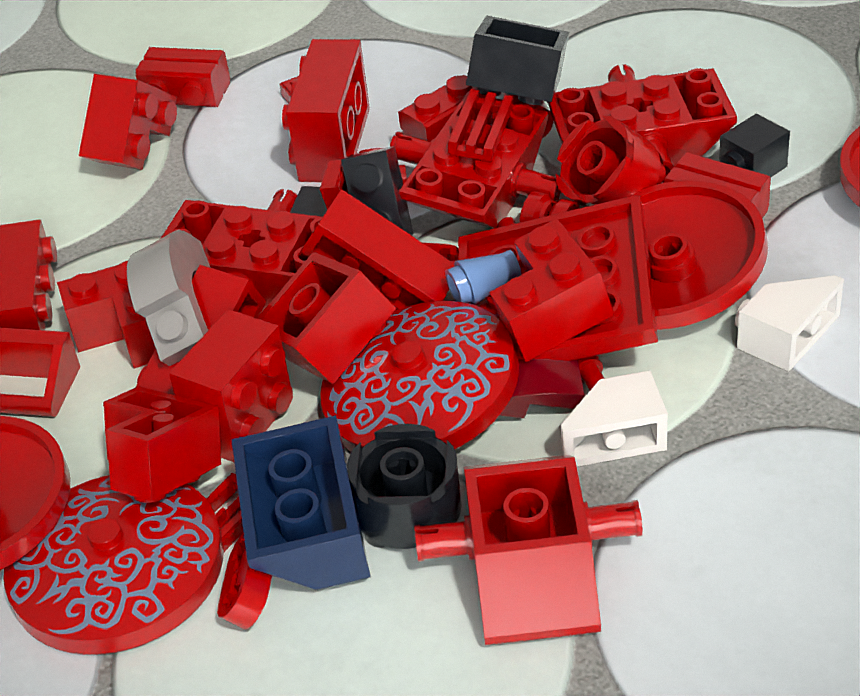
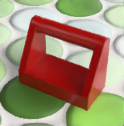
M0 328V375L47 378L44 397L0 394V413L56 417L80 369L79 360L69 332Z

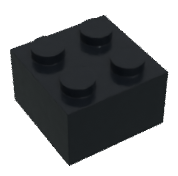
M486 15L474 34L466 85L476 87V90H479V93L487 95V92L496 93V96H500L501 92L517 95L519 101L531 105H542L544 101L552 102L561 77L569 32Z

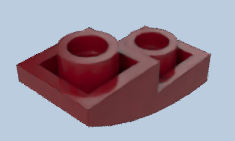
M531 359L528 362L519 360V376L514 394L499 416L525 418L530 404L575 409L585 396L578 360Z

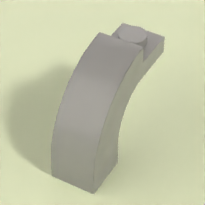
M182 230L174 231L133 253L127 263V282L134 310L145 317L160 361L169 366L180 361L208 331L194 293L192 279L199 265L210 267L201 241Z

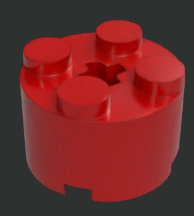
M601 116L604 118L603 120L596 122L587 120L579 124L568 135L559 150L557 160L562 164L560 176L556 174L557 186L566 197L576 201L583 207L630 197L644 188L661 184L665 178L666 170L660 162V156L656 147L646 138L612 116Z

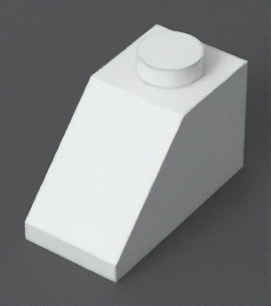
M833 275L765 284L751 300H744L737 310L735 316V325L738 326L737 349L786 371H790L840 316L844 279Z
M651 370L600 379L561 424L562 455L574 456L576 466L578 467L667 450L668 413Z

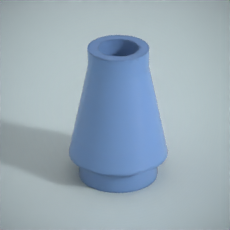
M511 250L500 254L458 260L454 262V267L445 271L446 281L454 300L473 305L488 297L490 291L521 275L520 265Z

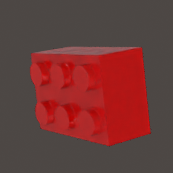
M312 39L306 56H301L299 77L292 81L289 104H284L282 110L283 128L290 131L291 137L288 149L289 162L291 165H296L299 182H322L329 161L341 160L350 155L357 154L370 110L361 39Z

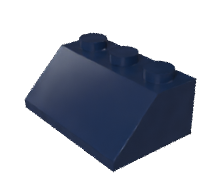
M336 415L231 439L246 555L250 568L315 590L371 577L362 530L347 472L348 461Z

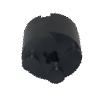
M396 424L374 432L375 439L364 447L361 446L360 442L349 456L347 472L361 530L365 534V540L368 544L378 548L386 546L399 549L416 548L414 525L426 526L457 522L459 519L462 500L457 456L454 447L448 440L447 444H445L442 440L436 438L435 430L418 424Z

